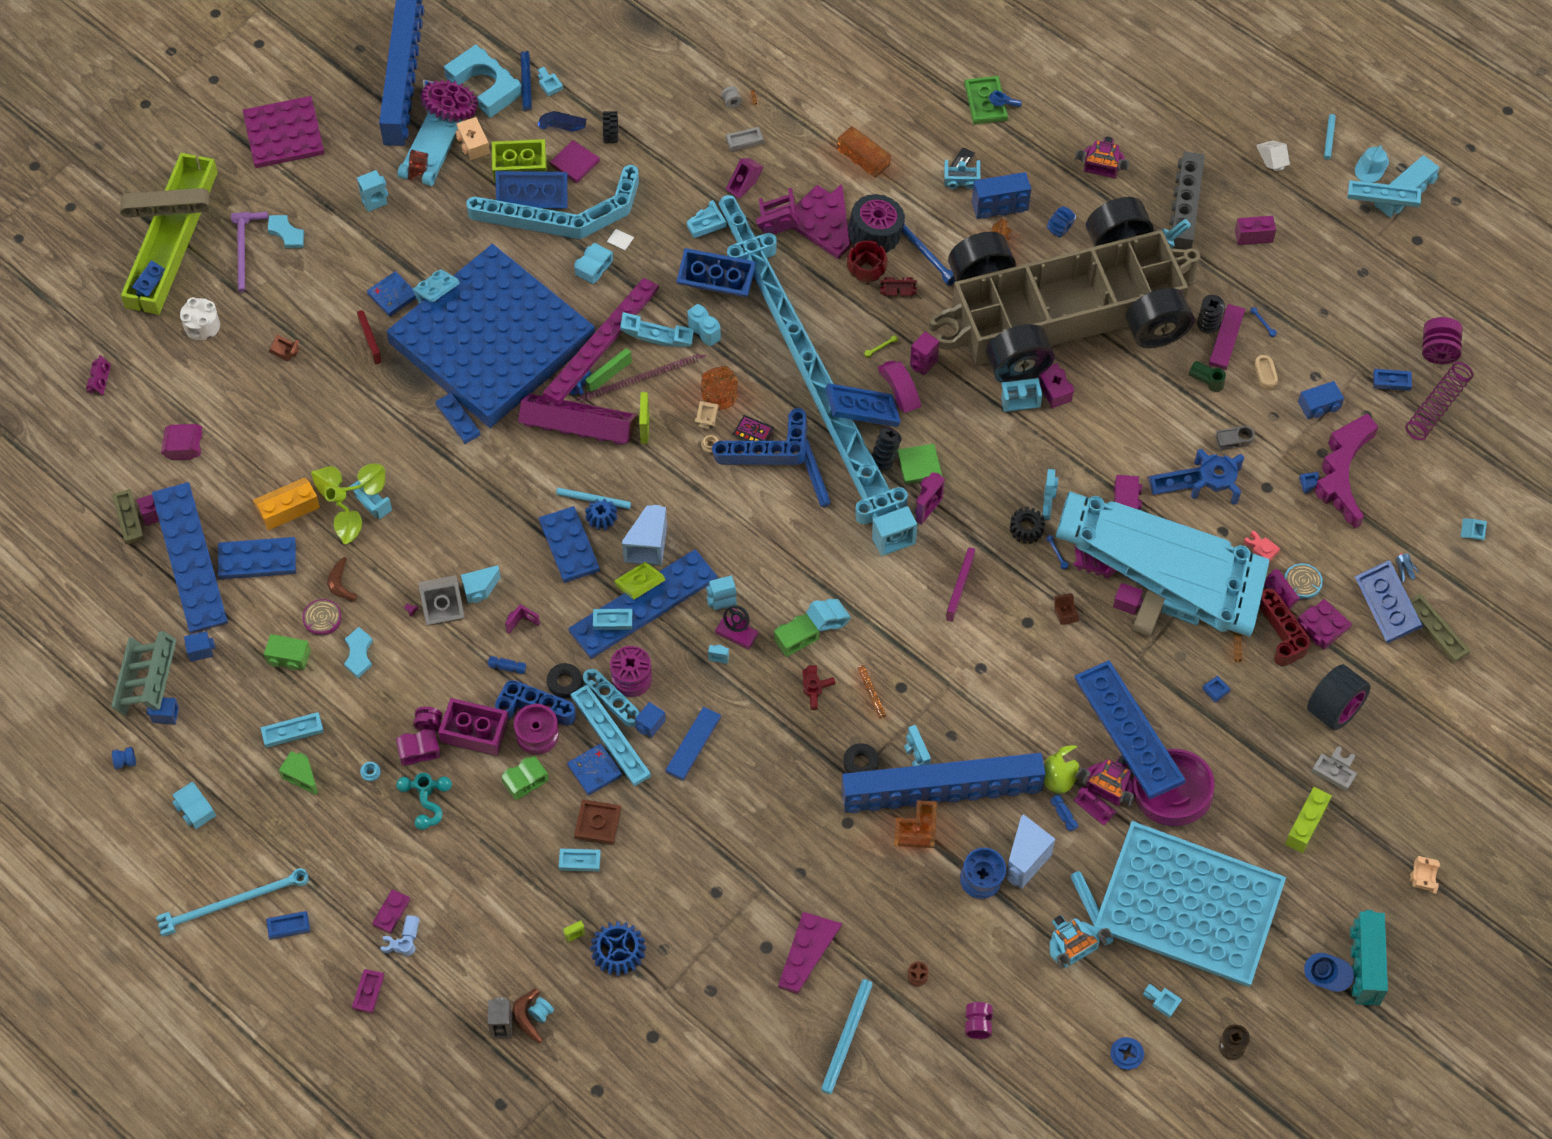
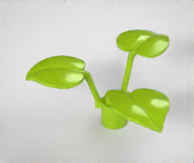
M374 463L362 467L357 475L361 484L343 488L339 487L342 483V475L336 467L327 466L311 472L314 484L321 495L327 501L336 502V506H340L345 510V512H339L334 518L335 532L343 544L352 542L358 536L362 527V519L359 512H349V509L341 503L346 498V491L363 487L364 492L368 495L380 493L385 484V469L380 464Z

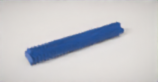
M522 51L520 53L523 111L532 110L529 51Z

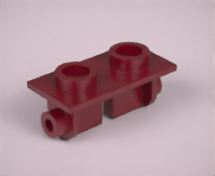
M885 277L884 280L880 281V285H884V287H880V294H884V296H897V289H900V296L917 295V287H913V285L916 286L917 280H913L911 277H904L902 280H895L894 277Z

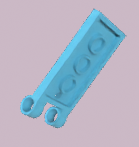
M429 110L403 164H400L397 176L408 179L412 169L424 172L422 183L433 186L456 138V124L462 122V120L459 119V122H456L452 119L449 122L446 118L443 121L442 117L436 118V114L430 115Z

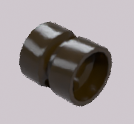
M1237 1024L1229 1025L1225 1028L1219 1041L1220 1053L1225 1058L1236 1060L1244 1055L1250 1041L1249 1032L1246 1028Z

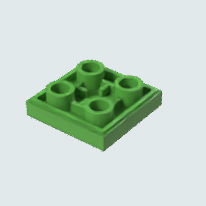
M934 444L897 450L905 484L922 482L924 477H928L932 472L939 473L942 476Z

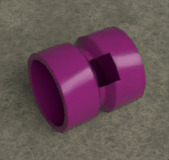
M984 1002L967 1004L965 1018L969 1020L965 1023V1035L972 1039L990 1038L992 1036V1023L990 1022L993 1018L992 1005Z

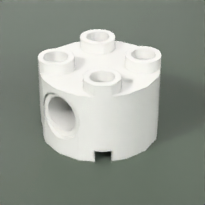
M192 297L187 300V303L181 309L180 318L188 337L204 341L207 340V337L215 336L220 329V320L215 304L201 298L196 299Z

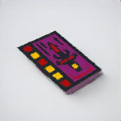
M743 415L732 435L746 441H768L774 427Z

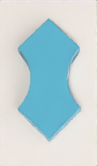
M269 215V234L280 237L284 241L285 248H303L304 230L291 226L287 215Z
M360 627L345 638V642L350 648V654L344 666L357 678L372 666V663L367 658V651L373 640Z

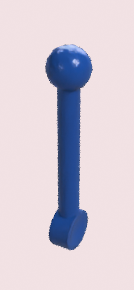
M1252 307L1250 312L1255 314L1269 331V336L1275 337L1276 330L1270 328L1257 312L1256 307Z
M1048 535L1046 540L1050 542L1061 562V569L1066 570L1068 563L1063 560L1053 541L1054 537Z

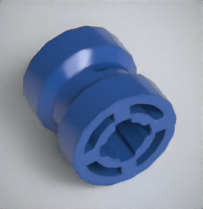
M127 747L124 751L119 749L112 750L115 770L122 769L126 765L129 767L136 766L133 747Z

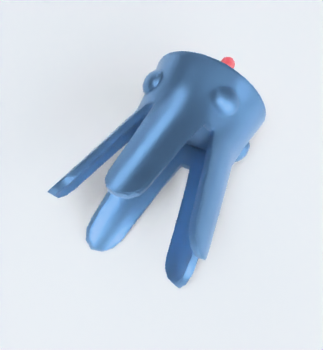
M1400 553L1395 559L1402 582L1405 580L1404 568L1412 580L1415 579L1413 568L1420 573L1412 563L1409 554Z

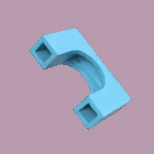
M474 45L444 66L445 77L451 83L456 81L457 85L476 75H488L496 80L491 88L477 97L479 108L489 118L522 96V85L519 80L514 79L506 69L499 66L494 58L489 57L487 52L477 45Z

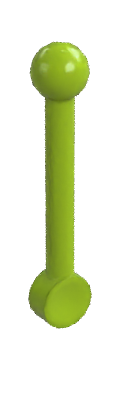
M893 335L890 340L876 348L866 350L865 357L870 358L874 352L892 342H897V336Z

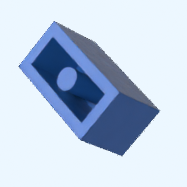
M1335 381L1302 391L1298 403L1307 419L1319 418L1325 413L1338 411L1342 407L1344 397Z

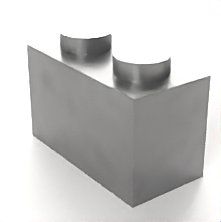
M497 997L493 1000H488V1027L491 1038H512L513 1014L509 999Z

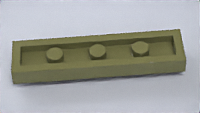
M1421 593L1410 599L1423 625L1422 628L1453 663L1469 654V648Z

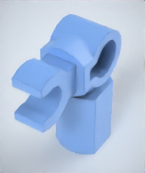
M407 915L402 932L403 938L393 940L390 936H384V942H389L390 944L387 947H381L382 952L391 953L395 951V953H401L404 956L412 955L415 952L413 940L416 939L420 919L416 916Z

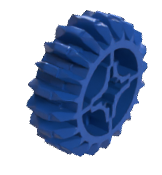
M619 921L616 922V926H612V923L609 922L607 929L602 926L601 932L596 931V938L591 940L593 946L590 947V952L593 953L591 954L592 960H596L595 966H601L602 972L608 969L609 975L616 971L618 977L620 976V971H624L625 975L628 974L629 968L635 971V965H641L640 959H644L645 953L643 952L646 951L645 939L640 937L641 932L639 930L635 931L634 925L628 928L627 922L623 926H620ZM629 940H631L635 946L633 953H631L629 951V948H627ZM603 944L609 949L607 958L601 952Z

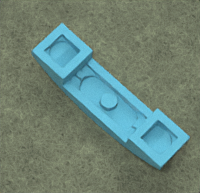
M624 312L622 314L620 330L632 337L664 346L688 347L692 345L694 329L678 325L673 329L640 321L641 316Z

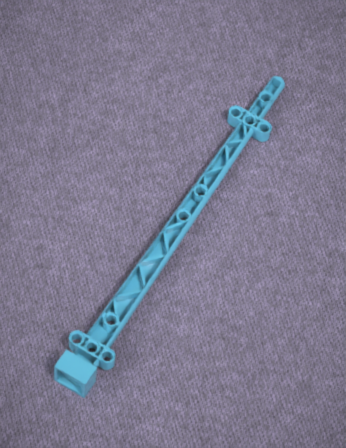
M731 195L722 197L719 207L730 227L731 233L737 241L736 244L728 247L727 256L756 262L753 274L755 281L862 498L856 504L855 518L860 524L873 522L872 539L881 556L916 544L917 523L907 506V491L900 487L889 489L852 419L834 417L825 387L828 383L833 384L767 259L776 254L777 239L775 235L766 233L755 237L735 197Z

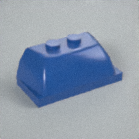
M684 248L676 282L679 285L748 298L756 262Z

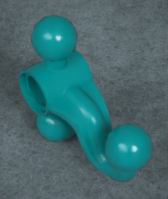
M419 773L412 781L408 777H400L397 780L396 787L400 792H408L410 789L416 788L418 794H420L421 805L435 813L433 818L423 814L417 816L414 822L417 829L426 830L429 826H435L442 820V809L435 803L429 802L427 797L433 792L434 788L441 792L449 791L452 781L448 777L443 776L438 780H432L429 774ZM422 782H429L426 787L419 786Z

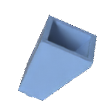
M647 505L623 539L622 547L625 563L642 564L647 562L650 565L662 566L667 531L666 507L660 505Z
M1024 814L1019 822L1006 873L1008 881L1021 889L1052 856L1055 843L1054 837Z

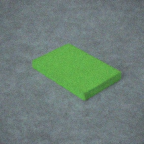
M999 76L964 80L973 125L1008 121L1005 104L996 107L989 100V95L995 90L1002 92Z

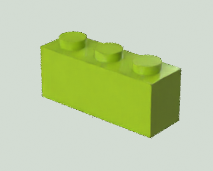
M1313 787L1288 835L1285 845L1304 853L1328 807L1332 795Z

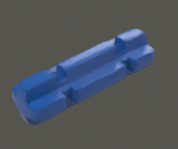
M490 656L488 667H498L500 670L516 671V673L524 674L526 663L519 661L515 663L516 661L498 659V657Z
M1056 795L1051 798L1050 802L1053 807H1056L1055 810L1062 822H1065L1067 830L1072 832L1077 829L1078 823L1076 820H1073V815L1066 804H1064L1062 797Z

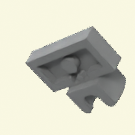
M1339 746L1331 758L1321 754L1311 772L1347 792L1357 775L1356 772L1349 769L1355 759V755L1350 754L1348 758H1342L1340 756L1342 748Z

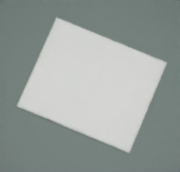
M615 229L607 242L626 250L634 237Z

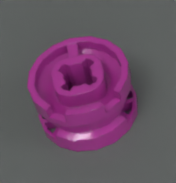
M419 707L415 710L413 727L419 731L430 729L438 732L443 714L440 710L433 707Z

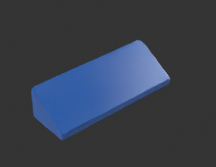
M1200 467L1147 476L1152 495L1193 488V485L1201 480L1199 476Z

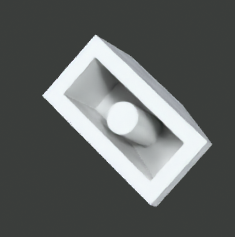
M1272 140L1257 145V149L1266 167L1279 171L1283 170L1284 166L1290 165L1286 144Z

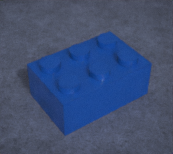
M1023 172L975 180L973 184L972 205L976 219L1028 211L1031 186L1027 173Z

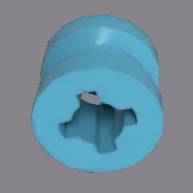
M538 997L536 1004L528 1009L529 1014L540 1023H544L547 1015L552 1014L554 1008L541 997Z

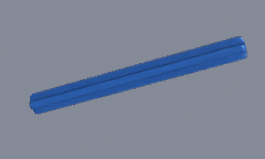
M807 439L804 463L820 506L827 507L831 502Z

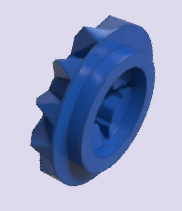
M1123 1037L1113 1043L1110 1056L1113 1064H1116L1120 1069L1130 1071L1131 1069L1138 1068L1142 1063L1144 1050L1137 1040ZM1130 1047V1055L1133 1057H1128L1124 1060V1054L1121 1052H1126Z

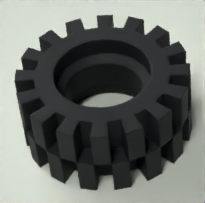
M603 111L604 143H618L617 111Z
M1025 507L1024 511L1023 508H1019V512L1016 510L1010 522L1012 537H1017L1018 542L1023 540V544H1026V541L1032 544L1033 539L1035 542L1039 538L1041 539L1045 526L1044 516H1040L1041 512L1039 510L1035 512V508L1029 510V507ZM1030 521L1035 527L1031 530H1025L1020 526V523Z

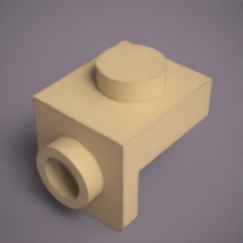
M700 401L697 418L694 421L696 424H699L698 427L709 429L710 426L715 427L719 405Z

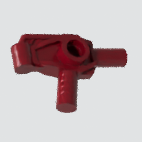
M809 665L802 670L803 693L810 697V709L818 710V697L822 695V688L836 685L834 677L820 681L817 675V665Z

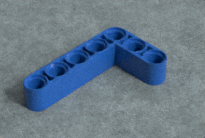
M795 408L790 412L787 441H717L712 446L715 461L718 464L798 465L803 463L806 455L808 428L805 411Z

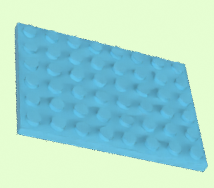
M1132 821L1094 927L1099 929L1108 928L1115 938L1250 988L1286 877Z

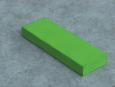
M627 348L586 378V390L588 392L595 391L632 362L631 351Z

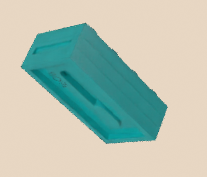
M1365 909V912H1359L1357 918H1354L1353 926H1350L1349 935L1350 939H1353L1350 957L1354 958V965L1351 967L1355 983L1352 984L1351 993L1352 997H1355V1004L1380 1006L1388 992L1385 913Z

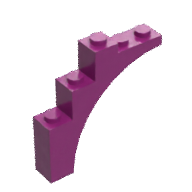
M1368 414L1331 433L1328 444L1334 452L1324 457L1321 466L1327 476L1317 481L1314 490L1317 497L1322 499L1325 504L1332 501L1334 507L1340 510L1346 522L1351 524L1354 529L1361 526L1364 515L1356 505L1351 493L1349 467L1360 448L1376 436L1378 425Z

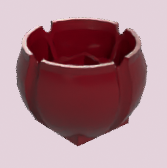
M866 240L856 243L854 248L850 249L847 256V268L851 276L867 285L880 279L888 266V258L882 246L878 247L877 242ZM866 262L873 268L871 270H864L861 266Z

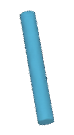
M1330 114L1328 118L1324 159L1326 160L1331 159L1336 119L1334 114Z

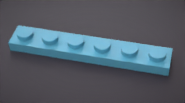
M585 685L571 694L572 700L635 787L650 778L651 773L590 687Z

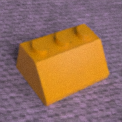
M305 477L253 499V503L268 531L320 508L317 495Z

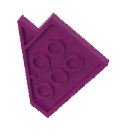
M840 184L832 193H829L819 185H816L796 205L799 226L793 229L839 259L850 248L843 187Z

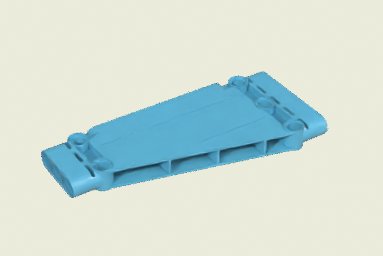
M1069 491L1056 532V538L1075 544L1079 550L1088 553L1187 610L1184 600L1196 606L1194 614L1196 615L1199 610L1201 613L1200 619L1221 632L1230 630L1248 637L1251 636L1268 570V558L1250 553L1249 549L1245 546L1233 547L1226 539L1117 502H1108L1106 504L1098 496L1089 498Z

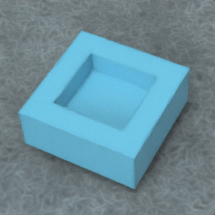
M709 645L708 661L728 664L729 648H725L722 645Z

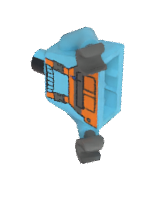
M1060 915L1052 921L1057 930L1052 933V938L1049 942L1050 956L1058 963L1059 969H1063L1062 964L1067 968L1097 950L1099 940H1101L1102 944H1106V938L1110 937L1112 939L1113 936L1108 928L1099 929L1088 923L1080 922L1078 919L1067 923L1063 916Z

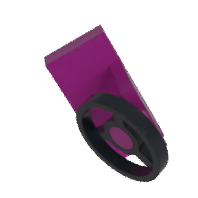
M732 605L725 610L722 620L715 629V634L749 650L758 636V631L750 628L748 612L741 606ZM728 611L731 613V618L727 617Z

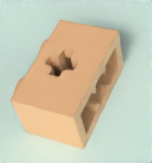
M476 117L456 124V138L458 142H462L463 153L468 154L470 160L490 154L489 143Z

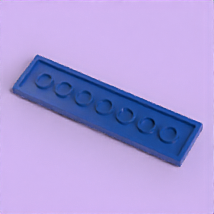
M187 482L152 492L190 634L228 624L190 483Z
M696 549L659 571L664 575L665 581L633 600L624 593L600 608L632 609V630H593V613L568 628L569 633L590 660L709 585V581L717 579V575Z
M1110 660L1075 675L1076 683L1149 800L1185 784V778Z

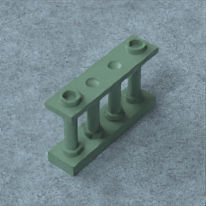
M165 631L158 632L155 643L142 645L132 637L128 638L111 708L124 716L128 713L129 705L143 703L154 711L160 710L177 641ZM153 651L151 660L140 662L142 653ZM149 668L147 677L136 679L138 670ZM145 686L143 695L132 697L134 687Z

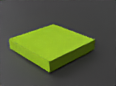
M641 392L639 426L641 444H647L649 437V399L647 392Z
M644 562L614 582L616 587L634 600L665 581V578L654 567Z

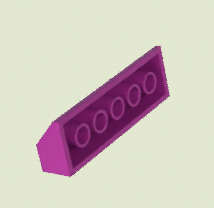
M530 393L521 400L518 422L524 423L523 425L527 427L540 426L542 427L541 429L547 431L555 429L560 430L559 432L562 434L576 433L578 434L577 436L582 438L591 436L596 437L598 441L612 440L615 444L624 445L631 440L638 414L563 400L557 405L544 398L543 395Z

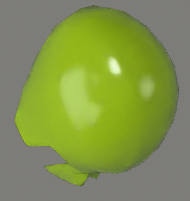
M1077 746L1061 747L1058 752L1045 760V779L1043 783L1050 791L1056 794H1064L1074 785L1077 779L1075 776L1078 772L1079 763L1076 760L1065 763L1063 756L1077 748Z

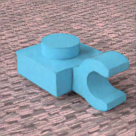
M545 67L537 69L540 73L538 74L540 79L539 85L548 97L563 90V85L554 73L549 75Z
M1151 984L1147 986L1143 993L1146 998L1155 1001L1152 1005L1154 1008L1169 1018L1182 1001L1181 998L1166 988L1160 992Z

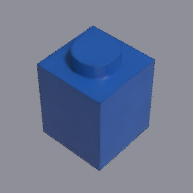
M207 631L184 636L190 662L213 657L212 649H215L213 637L209 638Z
M163 697L160 710L154 711L147 707V715H149L152 723L176 725L179 710L176 698Z
M649 702L635 718L637 731L642 735H648L652 738L666 721L665 712Z

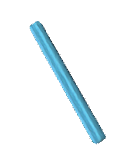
M863 979L827 1071L821 1087V1091L826 1094H832L872 988V982Z

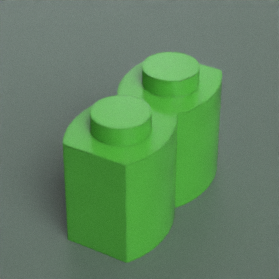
M535 756L523 759L519 766L508 768L501 776L502 783L514 800L524 797L549 780L548 773Z

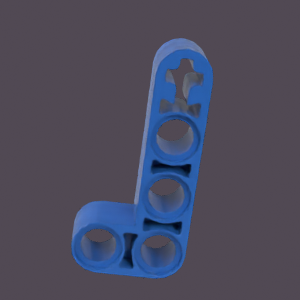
M515 680L506 682L495 703L496 709L501 710L503 707H508L505 711L508 712L509 720L512 719L518 707L522 709L531 704L553 705L550 709L555 713L557 722L560 724L571 725L576 720L575 707L570 701ZM511 691H517L515 694H509ZM529 698H535L533 701H527Z

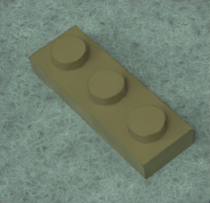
M131 489L112 494L125 544L144 540Z

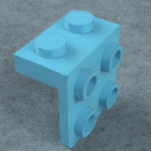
M440 269L435 271L425 281H421L412 290L419 303L424 299L434 302L456 287L460 282L454 276Z

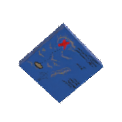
M396 271L367 290V295L389 317L416 299L413 288Z
M602 744L595 746L567 763L569 769L588 796L622 777V773Z

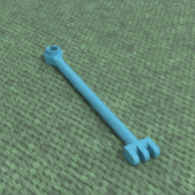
M298 868L285 879L173 918L170 912L158 915L156 920L161 922L158 924V927L163 929L160 931L161 936L164 937L176 933L175 925L286 886H304L309 881L308 873L306 870ZM304 877V880L298 881V878Z

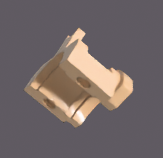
M1418 856L1414 861V871L1410 873L1411 878L1409 882H1413V887L1429 890L1436 894L1439 885L1436 883V873L1440 867L1439 861Z

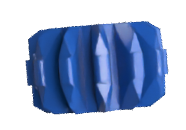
M1062 206L1051 216L1047 229L1054 236L1060 238L1072 227L1076 215L1071 209Z
M605 498L602 502L596 499V503L590 502L589 507L586 508L585 518L591 528L596 526V529L599 530L603 527L606 531L607 526L613 527L614 521L617 520V508L613 507L612 501L607 503Z

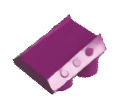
M177 424L165 427L161 454L170 460H192L200 456L202 426L198 424Z

